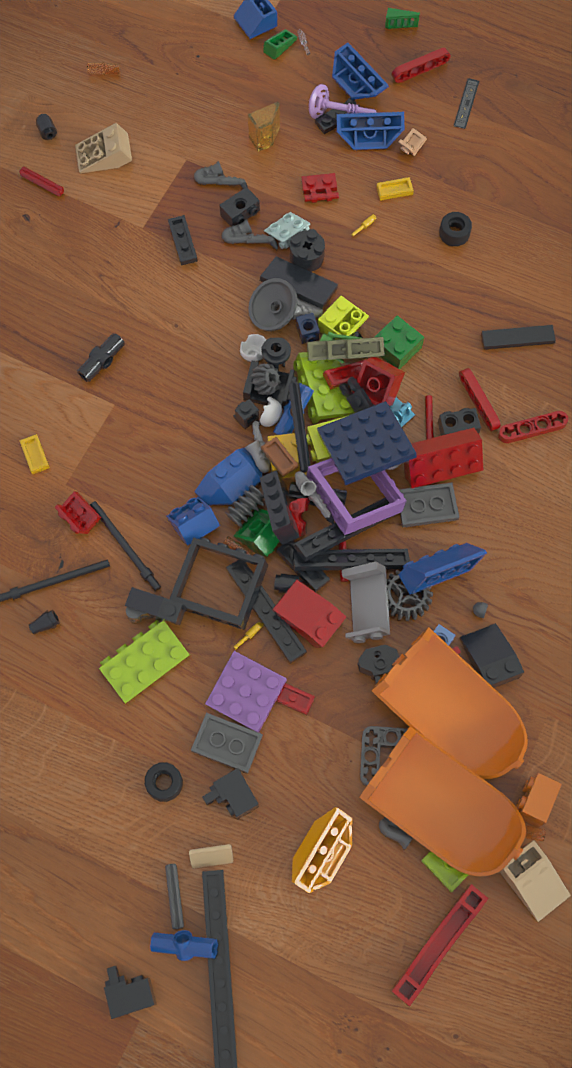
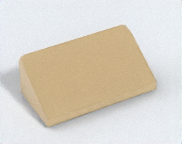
M230 844L189 851L192 868L233 863V852Z

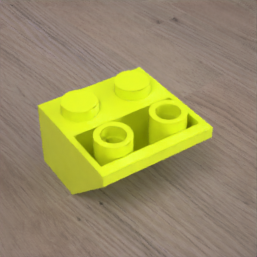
M340 296L318 319L319 332L327 335L331 332L352 336L369 318V315L343 296Z

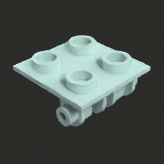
M289 212L277 222L272 223L264 232L279 240L281 249H287L290 246L291 237L300 231L309 230V225L311 224Z

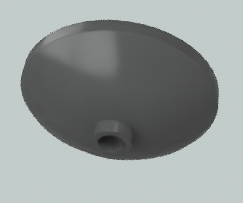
M280 278L269 279L261 283L255 289L249 301V316L253 324L264 331H275L284 327L295 314L297 308L296 291L290 283Z

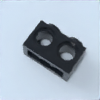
M463 408L456 412L446 411L439 415L437 422L441 436L470 428H475L479 434L481 430L476 408ZM464 420L470 421L471 424L465 423ZM446 424H452L453 427H448Z

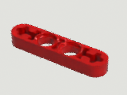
M440 48L396 67L392 71L391 76L396 83L404 82L444 65L449 61L451 55L446 48Z
M466 368L459 371V378L488 430L494 431L500 428V420L471 369Z
M555 411L506 424L500 428L498 438L503 443H512L561 430L567 425L569 418L565 412ZM558 417L560 420L563 419L562 423H560V421H556V418ZM543 421L547 424V427L542 429L538 427L537 422ZM527 426L530 431L523 433L520 431V427ZM504 432L511 433L510 437L503 435Z

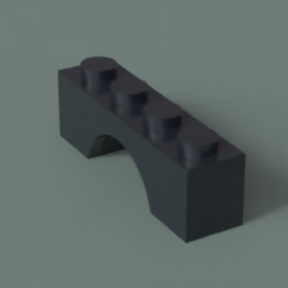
M277 470L260 477L272 531L282 545L299 538L297 524L286 501L289 494L282 477Z

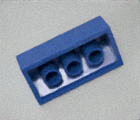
M469 543L455 544L446 551L442 549L433 556L429 557L426 555L415 563L413 561L406 563L403 566L404 569L399 573V577L411 595L471 571L487 552Z

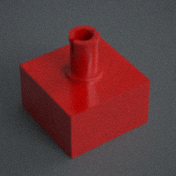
M371 357L364 360L357 382L374 405L386 401L389 406H392L405 372L377 357Z

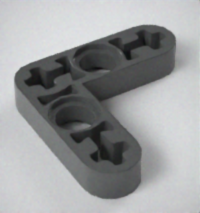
M378 726L365 728L362 734L360 781L364 786L369 784L367 778L363 776L368 773V767L364 768V765H376V769L373 767L371 769V775L375 776L379 770L380 747L395 748L401 739V733H405L408 729ZM370 731L377 735V738L373 739V746L377 745V748L372 746L365 747V744L369 746V737H366V735ZM387 733H395L397 741L389 743L386 740ZM373 751L376 754L375 761L368 762L365 759V753Z

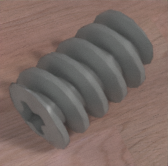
M253 485L249 486L250 492L246 490L243 492L245 497L239 496V502H233L234 508L230 506L227 508L229 514L226 513V515L241 528L243 527L241 520L248 522L246 515L254 516L251 511L252 509L259 511L257 504L264 506L262 499H265L264 495Z

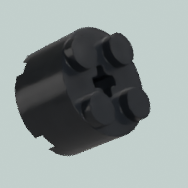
M314 229L300 231L293 235L290 241L291 263L310 272L319 269L325 257V241L323 237Z

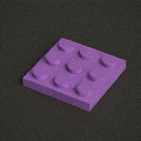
M234 651L205 704L259 733L287 678Z

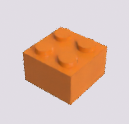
M540 773L526 780L522 791L525 792L524 796L518 799L515 805L522 815L524 822L537 828L547 822L561 788V783Z

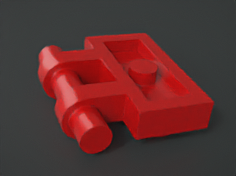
M335 173L301 176L305 202L317 203L320 200H327L328 202L332 201V199H339V193L334 192L337 191Z

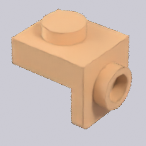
M412 128L404 140L400 139L399 143L402 146L400 149L407 155L411 153L415 156L427 138Z

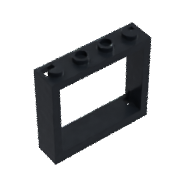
M193 537L170 600L185 605L187 612L245 630L267 571L268 563L264 559L265 557L259 554L252 556L239 548L233 550L223 543L216 545L207 538L200 537V539ZM200 548L257 565L238 616L181 598Z

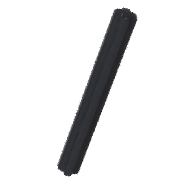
M292 382L289 384V393L299 467L301 472L307 473L310 459L300 387L298 382Z

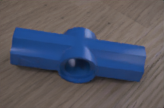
M299 383L304 414V409L314 390ZM291 401L284 406L283 414L273 431L277 435L291 434L294 429L293 416L290 414Z
M181 930L175 934L154 932L150 944L151 952L176 954L177 959L181 961L190 960L194 956L215 959L218 947L217 939L193 937L191 932L187 930Z

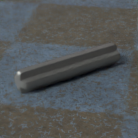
M168 864L165 866L171 923L173 929H181L184 927L177 865Z

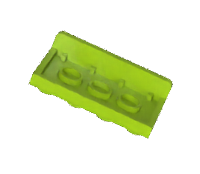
M307 352L298 353L294 360L293 367L297 371L298 383L314 390L307 403L308 416L312 423L317 424L320 419L345 417L354 414V410L347 401V397L340 391V387L330 389L323 376L325 370L340 367V362L336 359L308 361Z
M156 620L148 626L150 630L147 633L143 634L140 632L132 638L134 642L131 645L127 646L124 644L116 650L118 654L115 657L111 658L108 656L100 662L102 666L99 670L125 704L189 656V653L164 620L161 622Z

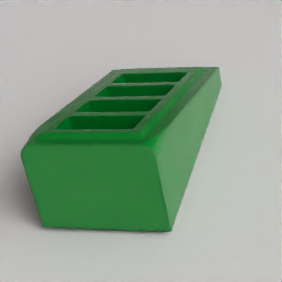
M388 8L385 28L418 27L420 13Z
M285 29L264 41L263 52L272 59H276L297 40V36Z

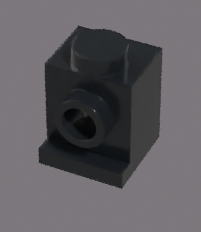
M249 399L246 402H241L236 407L233 417L244 429H247L254 421L259 420V409Z

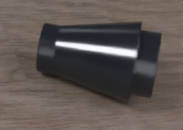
M46 610L29 624V628L33 634L56 628L60 621L54 610Z

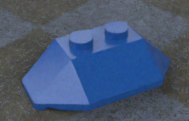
M348 42L335 51L332 78L352 100L376 97L389 87Z
M404 112L336 114L337 133L353 150L387 149L405 130Z
M245 448L237 449L205 475L196 488L195 493L209 506L233 505L234 501L239 500V496H244L243 492L245 490L250 491V485L255 487L261 482L260 477H262L263 472L258 469L252 455Z

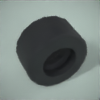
M448 213L441 221L439 236L449 246H461L470 237L472 222L464 213ZM457 227L461 231H453L450 228Z
M159 762L147 771L144 785L153 799L160 802H168L180 794L183 787V779L179 770L174 765L168 762ZM162 774L169 775L172 780L171 786L166 790H161L156 786V779Z

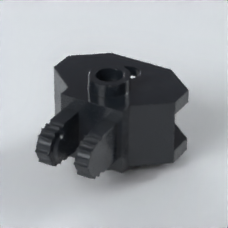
M388 645L366 649L358 659L359 672L370 676L376 685L383 674H388L392 669V664L399 657L397 649Z

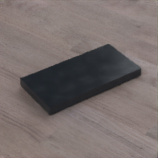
M277 256L261 274L259 280L264 282L273 278L283 279L293 286L298 299L320 309L324 308L338 288L337 283Z

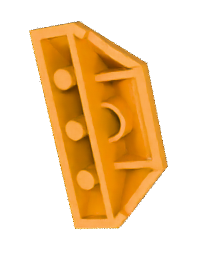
M333 808L314 821L293 857L292 882L307 893H311L332 882L352 847L351 824L353 819L339 808Z

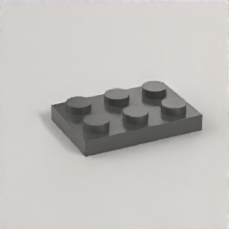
M453 483L399 490L406 499L404 509L400 513L402 528L455 521L460 518Z
M206 713L191 752L231 768H238L240 771L248 774L263 734Z

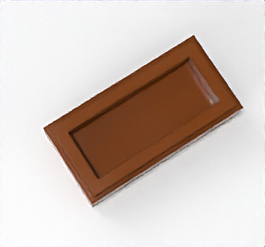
M277 437L261 446L263 453L282 477L298 468L297 462Z

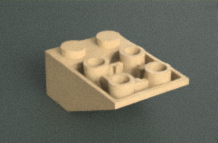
M117 123L75 145L80 173L119 168L132 161L128 133Z
M533 840L522 848L523 851L518 859L512 858L500 873L536 921L539 922L571 895L547 856Z

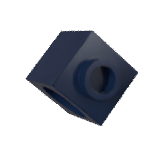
M314 313L297 316L296 328L301 343L319 340L320 330Z

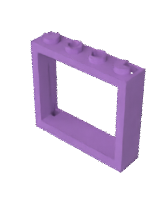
M330 458L308 467L306 477L316 484L315 491L321 495L320 499L324 500L323 504L327 505L326 508L332 514L334 521L344 535L401 513L404 509L406 499L403 497V493L398 490L394 481L390 479L384 470L371 475V478L390 504L352 518L324 478V476L338 471L332 459Z

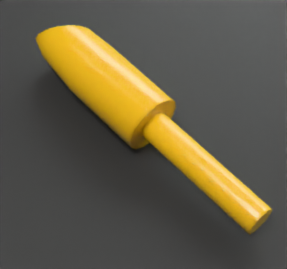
M373 214L368 217L351 235L354 237L363 228L366 229L377 219L376 216Z
M257 622L234 648L237 649L248 638L251 639L263 627V624Z

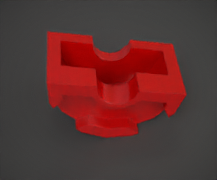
M309 497L299 498L292 501L288 506L297 524L299 536L306 535L307 521L303 519L302 515L305 511L309 510Z

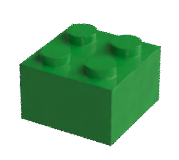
M398 315L375 336L383 337L384 356L381 357L398 369H401L422 348L424 336Z

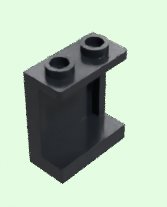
M252 360L243 390V400L247 401L250 399L253 403L268 405L269 401L267 398L272 397L284 409V406L290 401L289 384L297 382L294 370L291 369L290 373L277 371L278 375H281L279 377L281 381L278 385L279 389L270 395H262L257 390H254V384H252L253 379L251 375L253 374V369L259 366V362Z

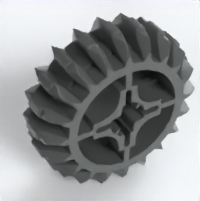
M397 570L396 576L391 573L389 574V579H387L389 611L392 610L391 617L398 614V620H401L402 616H405L406 621H409L410 616L416 620L417 614L422 617L424 611L429 610L428 605L432 603L430 597L433 596V592L429 591L431 589L429 587L420 591L422 600L415 593L407 595L402 600L403 594L405 595L408 591L405 585L398 584L402 583V580L399 577L400 571ZM391 590H393L395 592V595H397L399 598L397 604L393 601L391 597ZM406 604L415 605L412 608H404L403 606Z

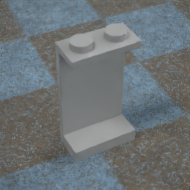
M372 562L343 569L342 577L349 580L351 584L353 632L346 633V638L353 640L354 643H364L366 639L379 640L383 636L390 635L386 567L378 562Z

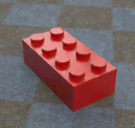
M470 428L411 443L416 451L417 458L404 462L405 478L412 489L483 471L482 438L475 428Z

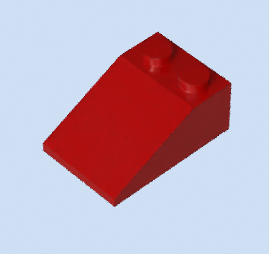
M298 580L291 585L272 609L315 648L324 647L346 619V616L332 603Z

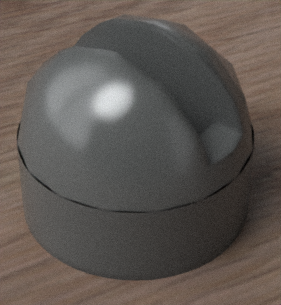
M477 602L473 606L474 614L484 619L488 604Z

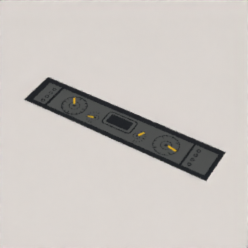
M467 79L454 122L455 127L466 129L479 85L478 80Z

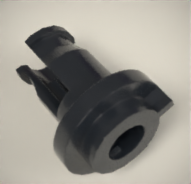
M269 338L261 346L262 357L268 364L278 368L279 371V365L282 364V367H285V362L290 358V344L284 338Z

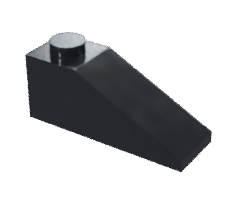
M133 587L125 603L127 607L179 626L187 608L181 603Z

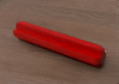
M25 166L20 169V175L57 196H62L64 193V188Z

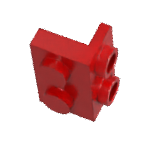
M76 491L62 505L57 504L54 507L58 511V516L70 524V529L76 534H88L101 519L100 515Z

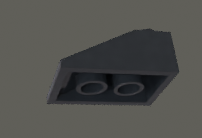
M496 623L460 637L473 669L493 688L519 679L523 675L524 670L516 653Z

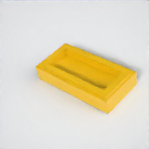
M410 177L376 184L380 201L409 196L414 193Z
M37 434L19 440L32 474L50 468Z

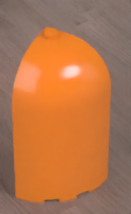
M428 627L411 643L412 646L405 653V656L401 654L392 664V669L388 674H383L372 689V692L409 727L411 726L482 779L497 778L513 768L518 769L524 762L523 757L527 749L528 738L525 726L517 711L497 690Z
M411 726L404 733L385 763L380 767L359 797L451 867L468 875L489 876L496 874L504 869L512 858L517 860L523 851L521 845L526 836V827L522 815L511 800Z

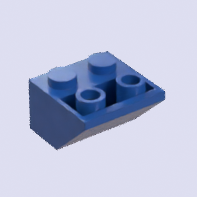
M244 0L233 15L249 39L277 27V10L269 0Z
M199 497L191 498L185 505L173 509L166 516L187 546L191 544L193 537L200 539V537L205 536L220 526L211 507Z

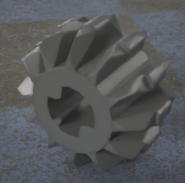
M264 363L253 369L251 377L254 390H257L262 395H270L278 390V385L281 383L279 380L281 375L277 373L278 368H274L272 364Z

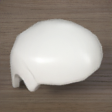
M259 334L248 335L247 340L241 342L240 355L250 362L263 359L261 346L266 341L265 337Z
M272 397L267 398L269 403L267 406H264V412L260 418L261 425L265 427L276 424L282 415L281 404Z

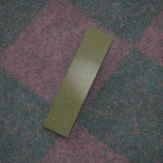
M383 337L307 342L308 361L384 356Z

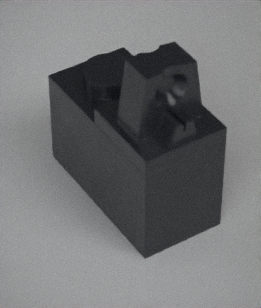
M238 768L213 782V785L209 787L211 792L202 797L207 806L215 801L218 804L228 802L229 804L226 805L231 817L235 815L237 819L242 818L259 807L256 798Z
M116 965L107 968L109 980L105 981L106 987H104L111 1019L157 1005L150 978L144 979V975L132 978L129 984L124 975L119 976Z

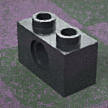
M246 187L219 205L220 216L230 226L241 224L245 219L255 216L260 211L259 199Z

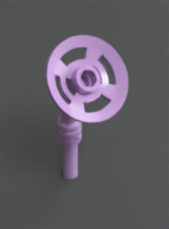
M323 84L315 87L309 100V114L313 119L323 115L327 108L345 111L347 114L376 113L374 109L358 107V105H351L350 103L346 105L329 101L328 88Z

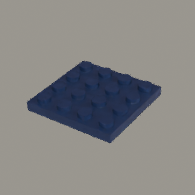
M386 401L317 428L318 434L345 485L417 458L415 449Z

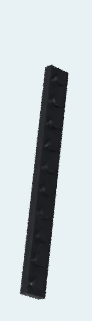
M224 870L203 871L206 938L217 939L218 942L215 959L208 958L215 1068H238Z

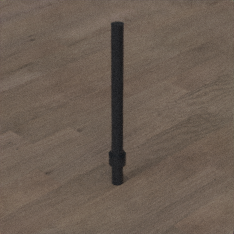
M96 501L92 502L90 506L100 515V520L141 572V577L144 581H148L154 591H158L161 585L154 578V573L144 565Z
M107 559L20 588L18 586L11 588L10 591L0 594V602L11 598L15 600L21 598V595L110 567L109 561Z

